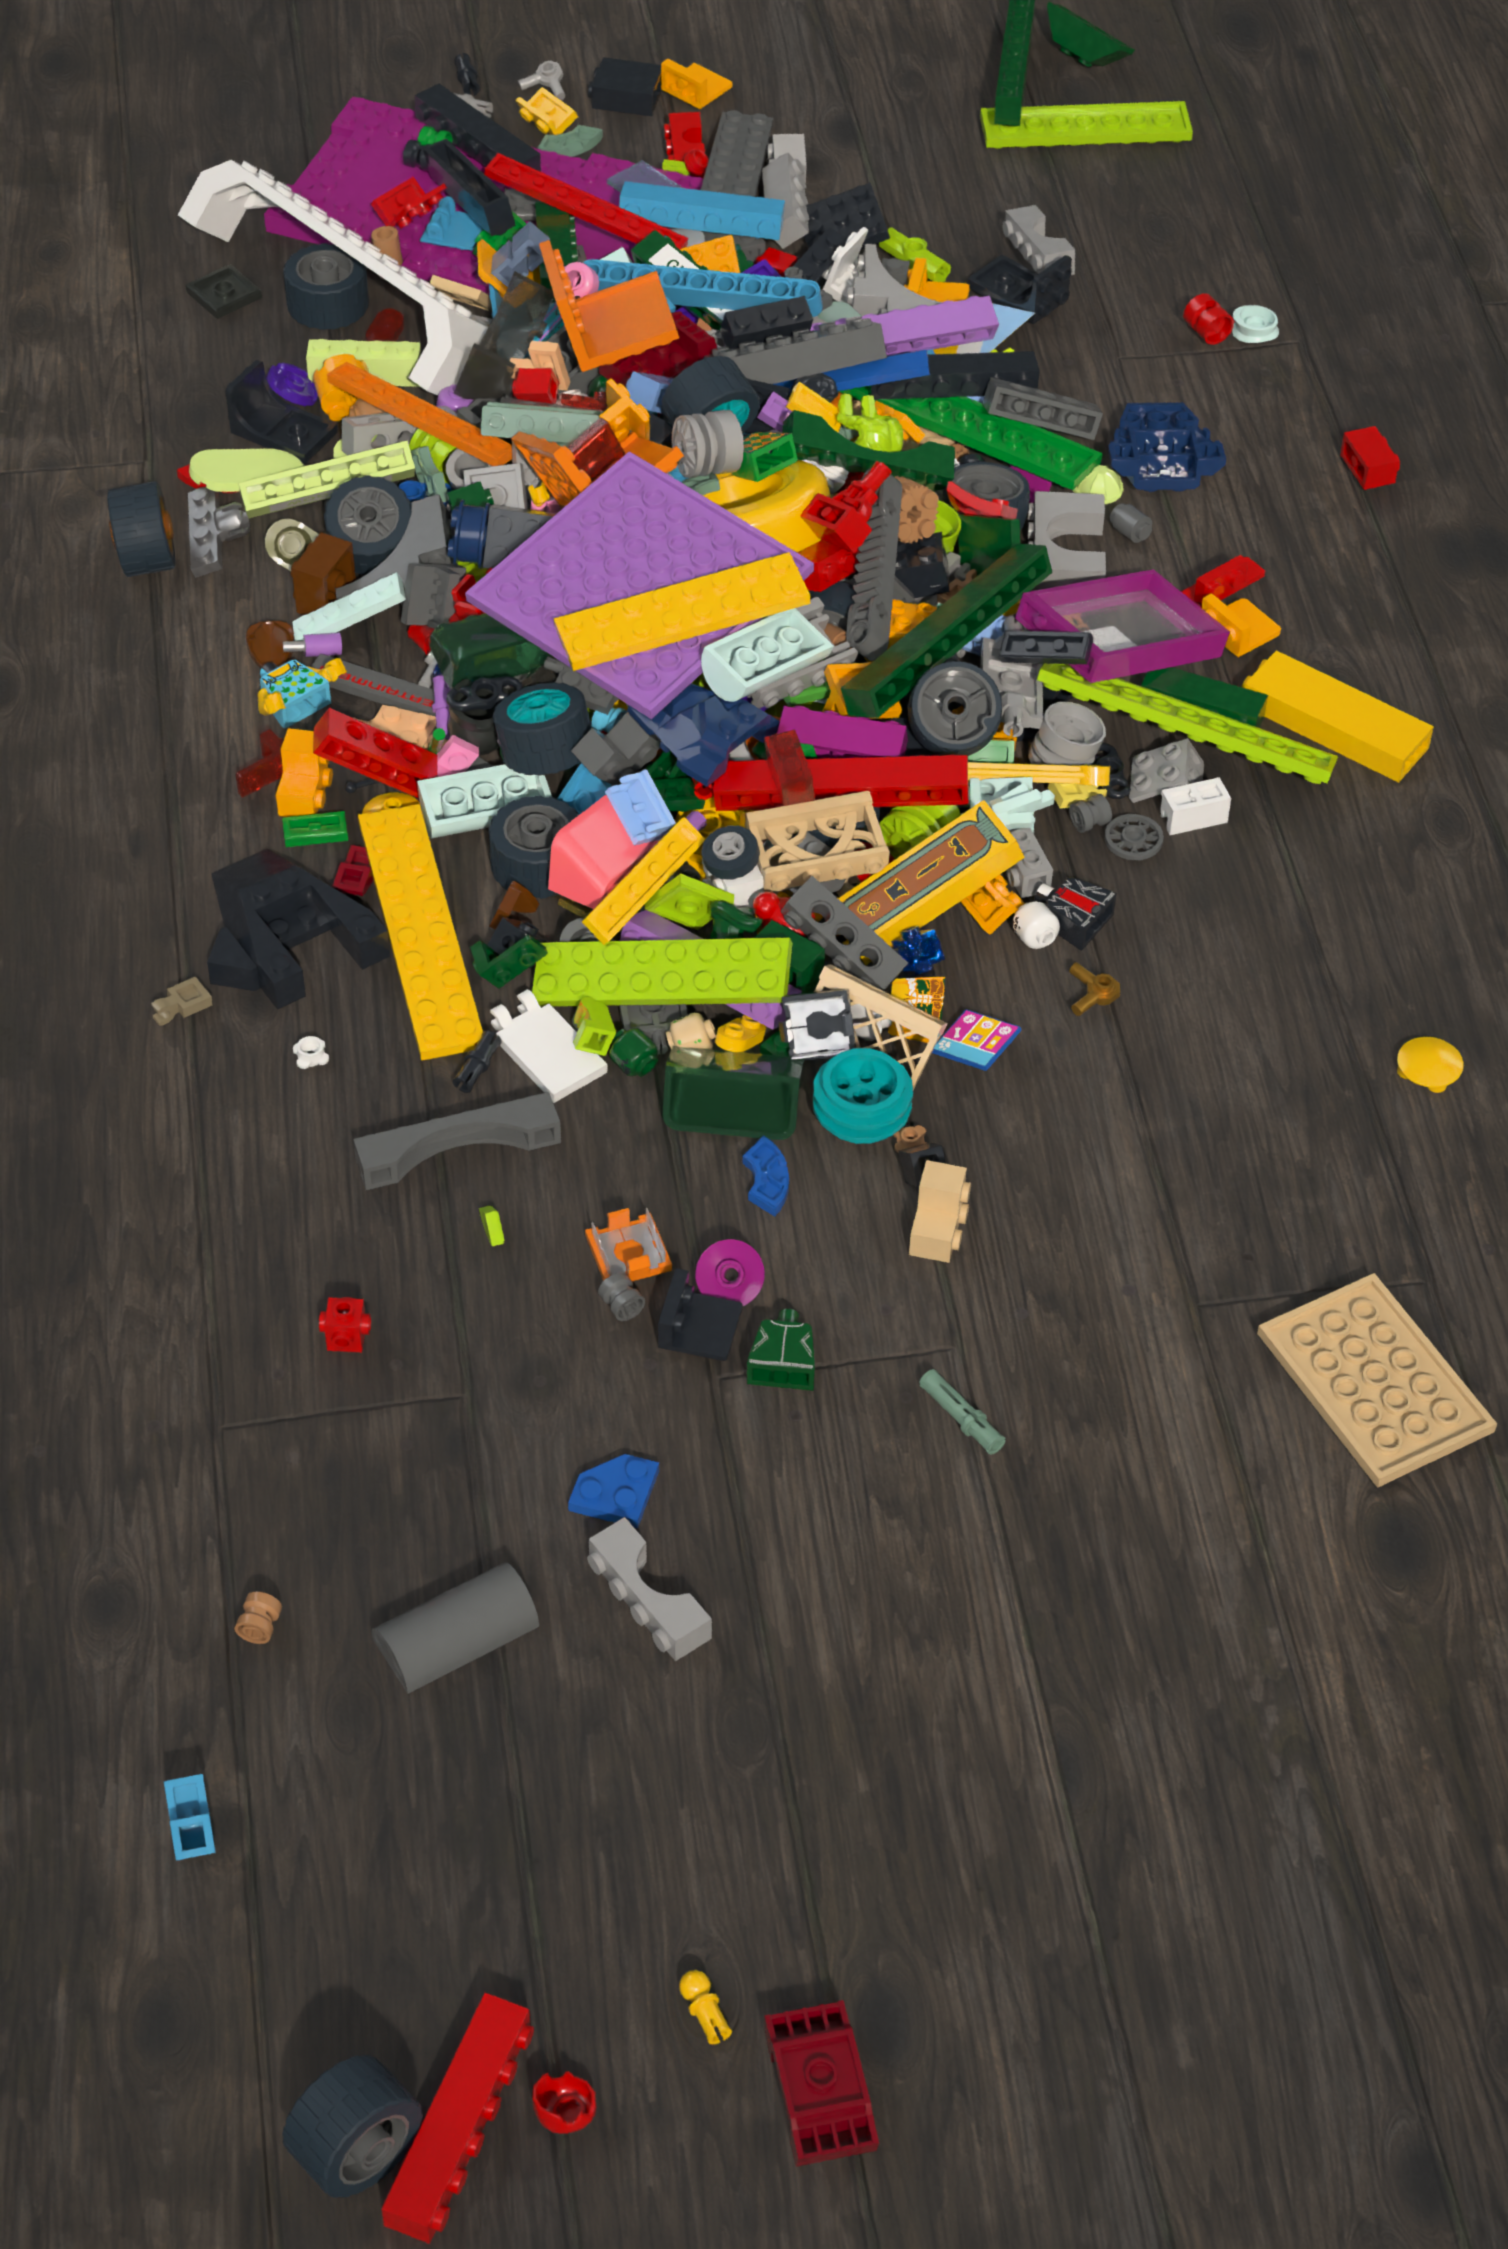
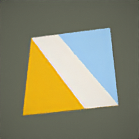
M993 304L999 322L994 339L933 349L935 354L989 353L1035 313Z

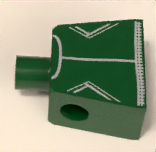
M782 1309L778 1313V1320L765 1319L761 1322L747 1361V1384L814 1391L815 1360L812 1326L808 1323H799L797 1311Z

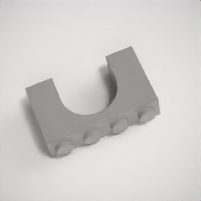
M1035 491L1034 503H1029L1028 520L1033 521L1028 523V540H1033L1029 541L1028 544L1046 545L1053 573L1033 588V591L1105 578L1106 552L1068 550L1051 541L1058 536L1066 534L1102 535L1105 515L1104 494Z

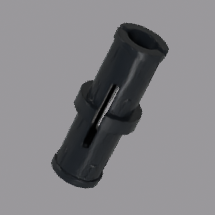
M463 53L464 60L458 54L454 59L458 70L457 78L463 85L464 93L471 95L470 90L472 89L475 96L480 91V86L477 82V71L472 66L468 54Z
M490 1030L484 1031L475 1048L470 1050L464 1057L465 1063L452 1081L456 1088L461 1082H464L459 1089L464 1093L471 1092L481 1073L488 1070L490 1066L489 1060L502 1043L499 1035L494 1041H491L496 1034L495 1032Z

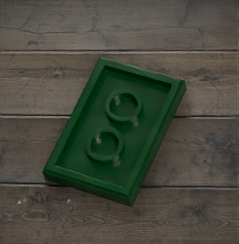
M958 514L961 519V529L958 535L959 555L961 556L960 565L963 566L965 562L970 564V570L975 569L977 576L1016 544H1020V519Z

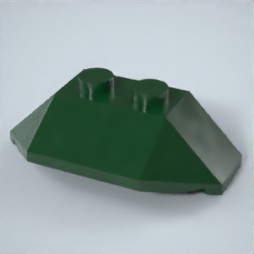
M1048 2L1047 11L1053 41L1061 45L1060 50L1070 56L1078 55V61L1088 67H1092L1093 64L1103 67L1133 54L1135 49L1066 7Z

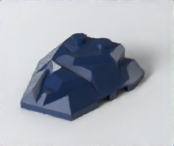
M1127 403L1120 419L1119 429L1116 428L1114 441L1110 442L1108 449L1111 466L1122 476H1127L1137 490L1147 492L1157 490L1181 492L1186 489H1196L1200 486L1201 476H1212L1226 465V456L1222 443L1219 440L1212 442L1209 429L1206 427L1202 431L1199 428V419L1184 403Z
M694 684L688 685L652 719L628 705L627 709L629 714L632 715L648 735L656 734L661 740L660 748L665 753L670 750L678 758L676 765L682 772L706 787L726 772L730 752L751 736L762 743L766 742L777 733L780 724L779 720L744 699L734 702L725 701L713 691Z

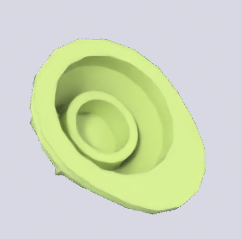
M1098 465L1073 492L1104 494V504H1109L1122 496L1124 488L1121 477L1116 471L1110 468L1109 465Z

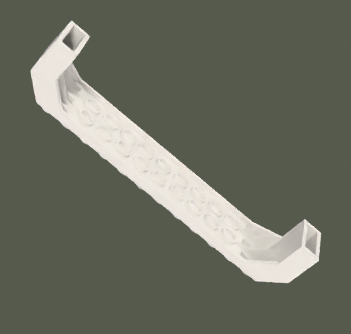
M229 160L200 173L178 216L194 227L229 242L246 209L280 206L423 305L428 344L412 370L409 379L435 395H438L439 391L454 384L461 385L468 390L484 362L495 330L471 315L472 312L455 304L451 297L436 291L432 284L417 278V274L398 265L397 260L382 254L378 247L363 241V237L344 228L345 225L328 217L324 210L309 204V200L303 196L293 193L290 187L280 181L276 182L274 180L275 177L268 172L260 169L257 173L258 169L246 161H243L241 165L233 160Z

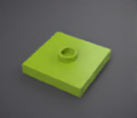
M679 874L660 888L645 903V909L699 930L713 920L710 910L711 902L721 900L734 905V894L684 874Z

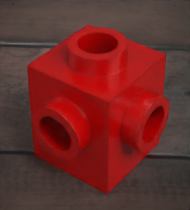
M329 1297L327 1310L321 1311L319 1317V1331L325 1332L327 1351L362 1353L365 1335H369L371 1330V1314L365 1313L364 1299Z

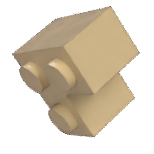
M926 1160L919 1186L918 1208L910 1236L909 1255L949 1263L952 1251H959L963 1231L958 1230L959 1223L966 1224L969 1204H965L968 1203L971 1183L965 1182L967 1168Z

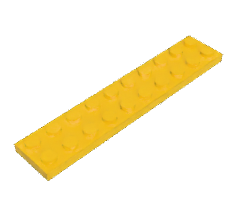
M420 804L359 814V827L369 865L372 869L374 884L386 929L388 930V937L421 1061L469 1052L475 1048L482 1037L483 1031Z

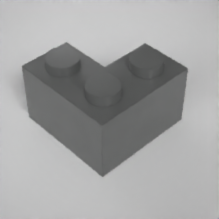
M627 712L607 735L591 728L571 751L593 776L615 786L621 784L619 780L621 777L637 773L645 763L653 760L657 750L660 748L661 741L654 734L648 735L632 715Z

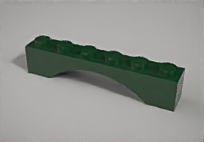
M793 410L783 421L782 433H792L798 460L818 462L819 465L825 467H841L851 473H865L876 461H879L891 470V475L894 477L903 476L928 487L932 491L943 490L948 481L951 482L954 479L955 447L928 441L919 447L906 451H877L860 446L843 437L818 415Z

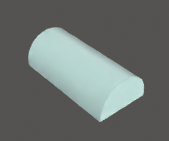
M794 608L776 613L705 646L701 657L702 671L709 687L718 697L725 701L734 702L826 658L831 653L833 645Z
M506 764L417 781L421 811L430 839L489 828L491 820L497 814V811L513 800L516 801L523 797L535 796L552 797L545 775L531 776L517 773L513 769H509Z

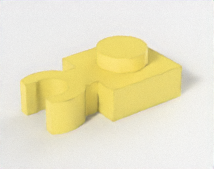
M1049 783L1048 789L1055 795V801L1060 809L1070 808L1071 804L1078 801L1088 802L1091 796L1097 794L1104 796L1107 794L1106 789L1099 790L1097 785Z

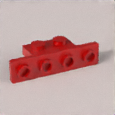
M1239 555L1198 577L1196 584L1181 592L1202 608L1204 597L1212 593L1219 600H1223L1263 578L1265 570L1249 557ZM1163 602L1161 603L1165 608H1167L1171 613H1173L1176 617L1180 619V617L1177 614H1175L1168 606H1166Z

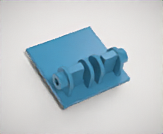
M447 196L439 202V207L436 208L428 223L421 242L473 251L476 245L474 241L483 231V228L468 213L456 211L454 199Z

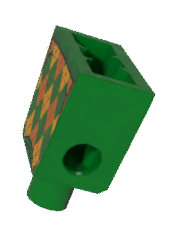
M755 432L744 437L743 461L740 468L736 472H732V474L758 482L798 462L792 433Z

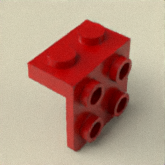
M413 176L371 202V206L385 226L394 228L399 226L400 229H403L417 215L422 217L433 209L432 206L444 198L442 193L447 189V186L443 183L425 194Z

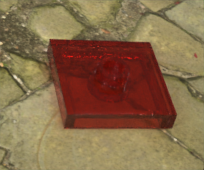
M594 391V397L562 393L561 403L566 406L606 411L609 408L605 392Z

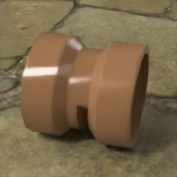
M251 1592L246 1597L243 1605L245 1612L239 1616L234 1627L235 1632L246 1641L265 1644L269 1642L274 1631L272 1623L279 1618L282 1604L275 1597L267 1593Z

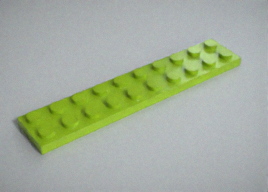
M1043 664L1037 680L1044 682L1043 686L1055 691L1063 689L1072 692V696L1082 701H1089L1091 699L1100 702L1101 707L1107 710L1118 711L1119 709L1130 713L1129 716L1135 720L1142 722L1150 720L1159 723L1158 726L1163 730L1169 732L1178 730L1187 733V737L1197 742H1205L1206 740L1217 744L1216 747L1222 751L1243 753L1250 761L1256 763H1263L1265 761L1275 765V769L1290 774L1293 771L1302 774L1304 779L1311 783H1328L1338 756L1252 725L1241 723L1238 720L1119 678L1090 683L1069 664Z

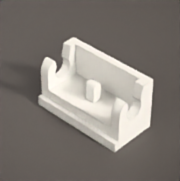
M1220 777L1164 789L1161 792V817H1168L1167 831L1169 835L1228 822L1231 797Z

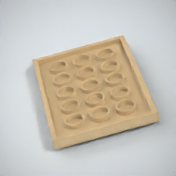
M1375 1273L1269 1320L1258 1327L1257 1334L1377 1488L1490 1435L1496 1430L1497 1423Z

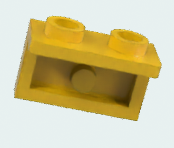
M543 87L528 102L521 97H518L516 100L520 107L519 114L527 122H535L536 127L545 135L547 133L551 135L562 134L578 117L575 110Z

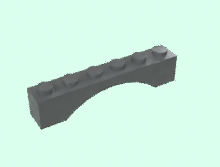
M549 1092L530 1095L518 1100L497 1103L493 1106L472 1111L468 1110L443 1118H435L426 1122L401 1126L397 1129L353 1139L355 1159L365 1190L398 1183L411 1169L423 1160L458 1146L496 1143L530 1151L561 1143L560 1119Z

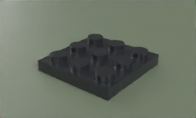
M871 183L857 186L846 192L806 205L809 215V233L804 235L808 249L829 227L847 239L854 231L858 233L863 227L868 229L861 249L865 248V244H877L890 239Z

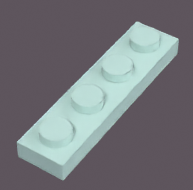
M396 572L292 621L295 641H303V635L336 633L405 601L403 580Z

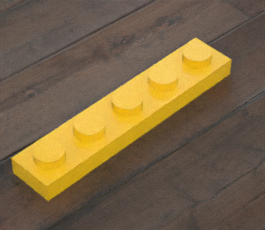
M685 817L681 818L582 920V923L603 945L608 943L706 839Z

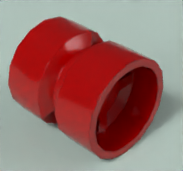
M1209 294L1197 295L1191 299L1184 310L1183 317L1185 322L1209 345H1216L1224 341L1234 327L1233 317Z

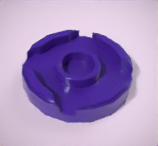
M278 363L276 367L275 365L270 367L266 377L267 382L274 392L282 398L302 406H312L319 399L314 381L307 378L308 373L305 370L287 363Z

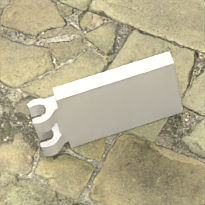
M527 989L517 995V998L522 1002L521 1005L517 1006L521 1013L518 1017L512 1019L508 1010L502 1004L490 1010V1013L495 1017L491 1024L498 1031L496 1037L499 1035L502 1039L500 1046L544 1093H550L553 1103L607 1073V1063L598 1054L575 1049L573 1040L577 1032L550 1004L541 1008L530 990Z

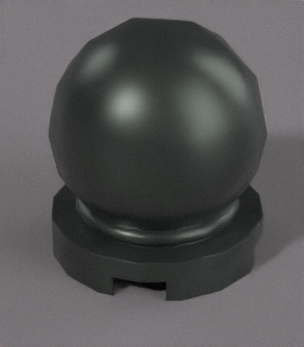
M465 679L454 687L457 690L454 700L457 702L465 701L467 697L460 693L459 689L463 686H472L473 682ZM503 688V692L509 695L508 691ZM480 689L476 695L482 699H488L493 696V692L489 689ZM497 705L488 710L476 709L463 712L452 709L449 706L448 730L450 736L454 735L479 747V755H486L500 748L497 743L498 736L493 719V713Z

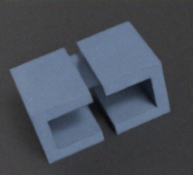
M529 221L513 236L512 242L508 241L492 256L491 274L510 290H513L528 276L529 269L533 271L544 261L539 243L550 240V238Z

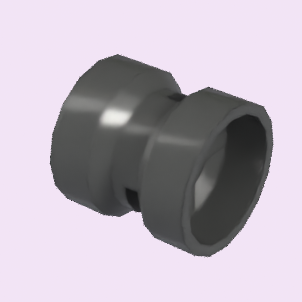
M1102 794L1091 796L1088 802H1075L1069 808L1071 821L1080 833L1091 830L1096 824L1102 826L1112 820L1110 804Z
M618 1272L610 1275L601 1283L598 1289L599 1296L606 1304L611 1305V1312L618 1321H627L634 1318L645 1306V1298L637 1289H633V1282L626 1273Z

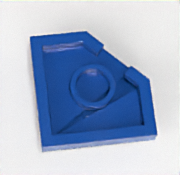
M624 1454L580 1473L568 1502V1511L614 1523L625 1517L634 1528L638 1529L659 1473V1462Z

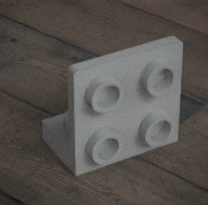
M1187 738L1148 752H1142L1133 757L1131 791L1129 795L1133 803L1160 795L1164 789L1203 781L1204 761L1190 740Z

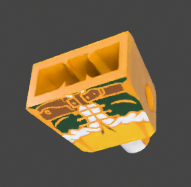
M945 977L895 979L892 981L891 995L942 1020ZM891 1020L892 1024L888 1028V1033L892 1036H899L896 1024ZM902 1026L904 1034L911 1032V1030ZM919 1034L906 1037V1039L925 1043L929 1042V1039Z

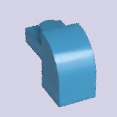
M203 1774L164 1781L176 1860L215 1853Z

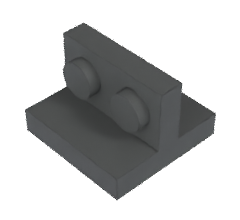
M408 563L405 586L406 600L403 601L401 622L406 625H427L441 633H452L453 629L451 628L449 618L456 610L451 592L465 577L466 568L461 565Z

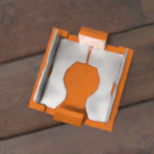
M629 1208L607 1213V1228L599 1230L591 1222L592 1228L585 1230L586 1239L603 1281L610 1275L618 1272L626 1273L631 1281H636L672 1271V1262L648 1208H646V1214L638 1216V1220L631 1222Z

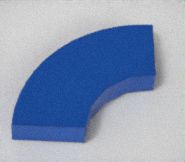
M763 1135L743 1155V1164L751 1170L755 1179L754 1185L748 1192V1200L775 1217L784 1206L788 1196L789 1173L787 1162L781 1151Z

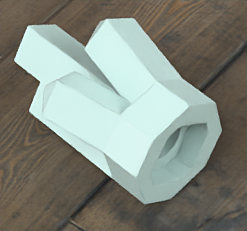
M1022 783L1002 797L989 801V805L1008 830L1032 828L1035 822L1033 816L1035 811L1053 805L1055 795L1049 789L1042 792L1037 789L1031 791L1029 785Z

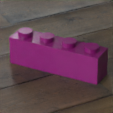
M784 706L776 735V744L779 754H783L780 745L781 740L813 745L818 759L904 757L908 737L907 727L895 721L879 722L870 720L867 717L843 716L834 711L818 712L809 710L804 706Z

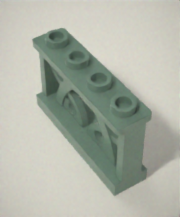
M488 401L487 406L482 407L481 435L512 438L520 431L529 435L534 434L537 438H544L547 441L597 445L598 440L601 441L599 416L604 411Z

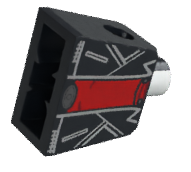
M1070 877L1057 890L1043 883L1036 892L1035 900L1044 903L1058 918L1060 923L1058 935L1082 951L1114 915L1117 893Z

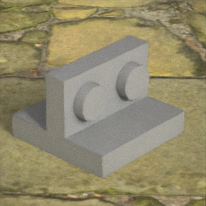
M516 463L464 470L465 486L481 481L483 489L489 488L494 505L527 509L523 464Z

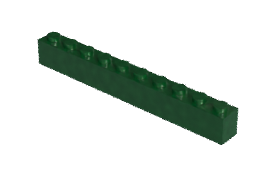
M1016 544L842 686L841 692L848 716L878 719L908 694L927 671L939 664L945 663L947 659H950L1022 598L1024 592H1030L1053 573L1046 545Z

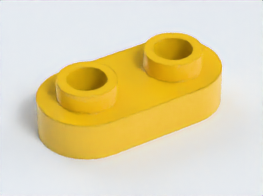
M743 1015L720 1026L717 1030L715 1043L727 1051L744 1052L763 1041L766 1026Z

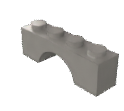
M1036 205L1006 210L1003 233L1013 243L1014 247L1021 252L1024 259L1033 266L1034 271L1041 273L1060 258L1068 255L1072 258L1071 275L1075 274V249L1065 238L1045 236V215Z
M625 1517L589 1538V1555L587 1559L592 1570L597 1575L602 1573L609 1582L613 1595L618 1600L623 1599L630 1607L634 1620L640 1626L645 1625L652 1633L653 1641L660 1651H667L677 1661L712 1639V1618L690 1593L666 1595L652 1590L642 1581L639 1573L647 1562L646 1541Z

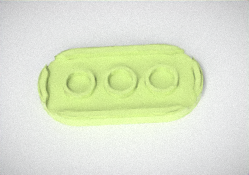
M277 449L204 450L196 453L191 458L189 474L197 484L200 485V482L207 484L206 488L209 490L238 492L239 483L300 468L303 467V464L294 455Z

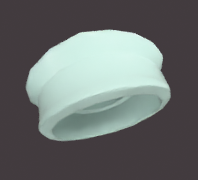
M1246 305L1235 309L1233 313L1235 322L1232 333L1239 341L1246 343L1266 342L1277 338L1279 335L1277 315L1270 309L1257 305Z

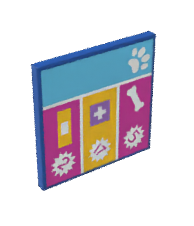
M966 1009L937 1041L932 1053L987 1071L1022 1030L1020 1026Z

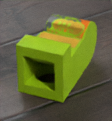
M583 997L572 1018V1024L578 1030L573 1040L576 1050L606 1056L616 1034L608 1007L603 1002L596 1001L592 997Z

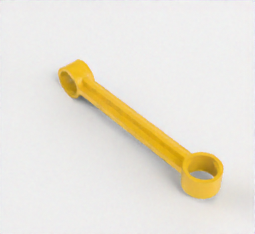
M968 762V781H970V778H979L980 781L993 778L1032 777L1033 783L1108 786L1110 766Z

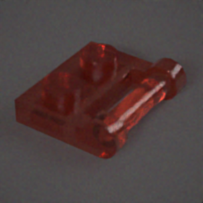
M602 417L567 447L575 456L573 463L578 470H584L592 481L615 460L619 461L626 455L608 421Z

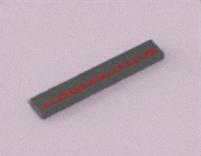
M320 654L311 667L324 669L327 662L336 658ZM343 660L342 662L347 673L339 675L335 682H329V687L387 706H394L436 717V713L432 712V705L435 703L434 689Z

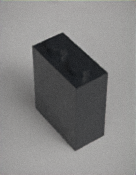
M603 57L600 67L595 68L594 82L589 83L588 97L592 98V109L652 117L662 92L661 65Z

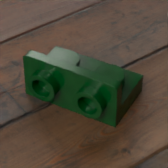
M689 778L653 780L669 811L687 812L704 808L706 800L696 797L694 794L695 785Z

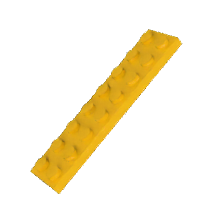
M787 552L554 618V626L572 670L576 671L811 604L809 591L791 553Z

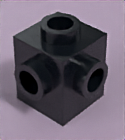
M502 918L487 945L498 954H502L527 935H530L539 943H546L547 941L537 934L539 929L533 924L524 920L518 921Z

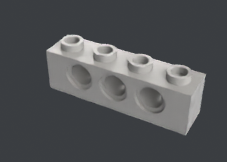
M437 406L457 417V413L448 406ZM389 413L342 418V451L346 455H352L403 441H408L409 445L412 436L418 428ZM403 432L402 436L397 439L398 435ZM377 435L376 439L371 442L372 438Z

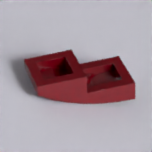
M351 845L345 863H340L332 887L342 893L364 896L373 882L372 869L369 865L366 848Z

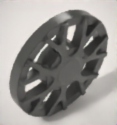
M1125 814L1118 816L1109 822L1105 830V843L1116 856L1127 860L1140 861L1153 857L1160 851L1163 845L1164 835L1161 827L1154 820L1143 815ZM1129 822H1139L1138 825H1129ZM1115 826H1118L1121 829H1123L1122 833L1114 830L1113 828ZM1151 827L1154 831L1147 834L1146 829ZM1111 839H1120L1121 842L1113 843ZM1146 841H1155L1157 844H1148ZM1124 847L1130 848L1131 851L1128 852L1122 849ZM1143 848L1145 851L1138 852L1137 849Z

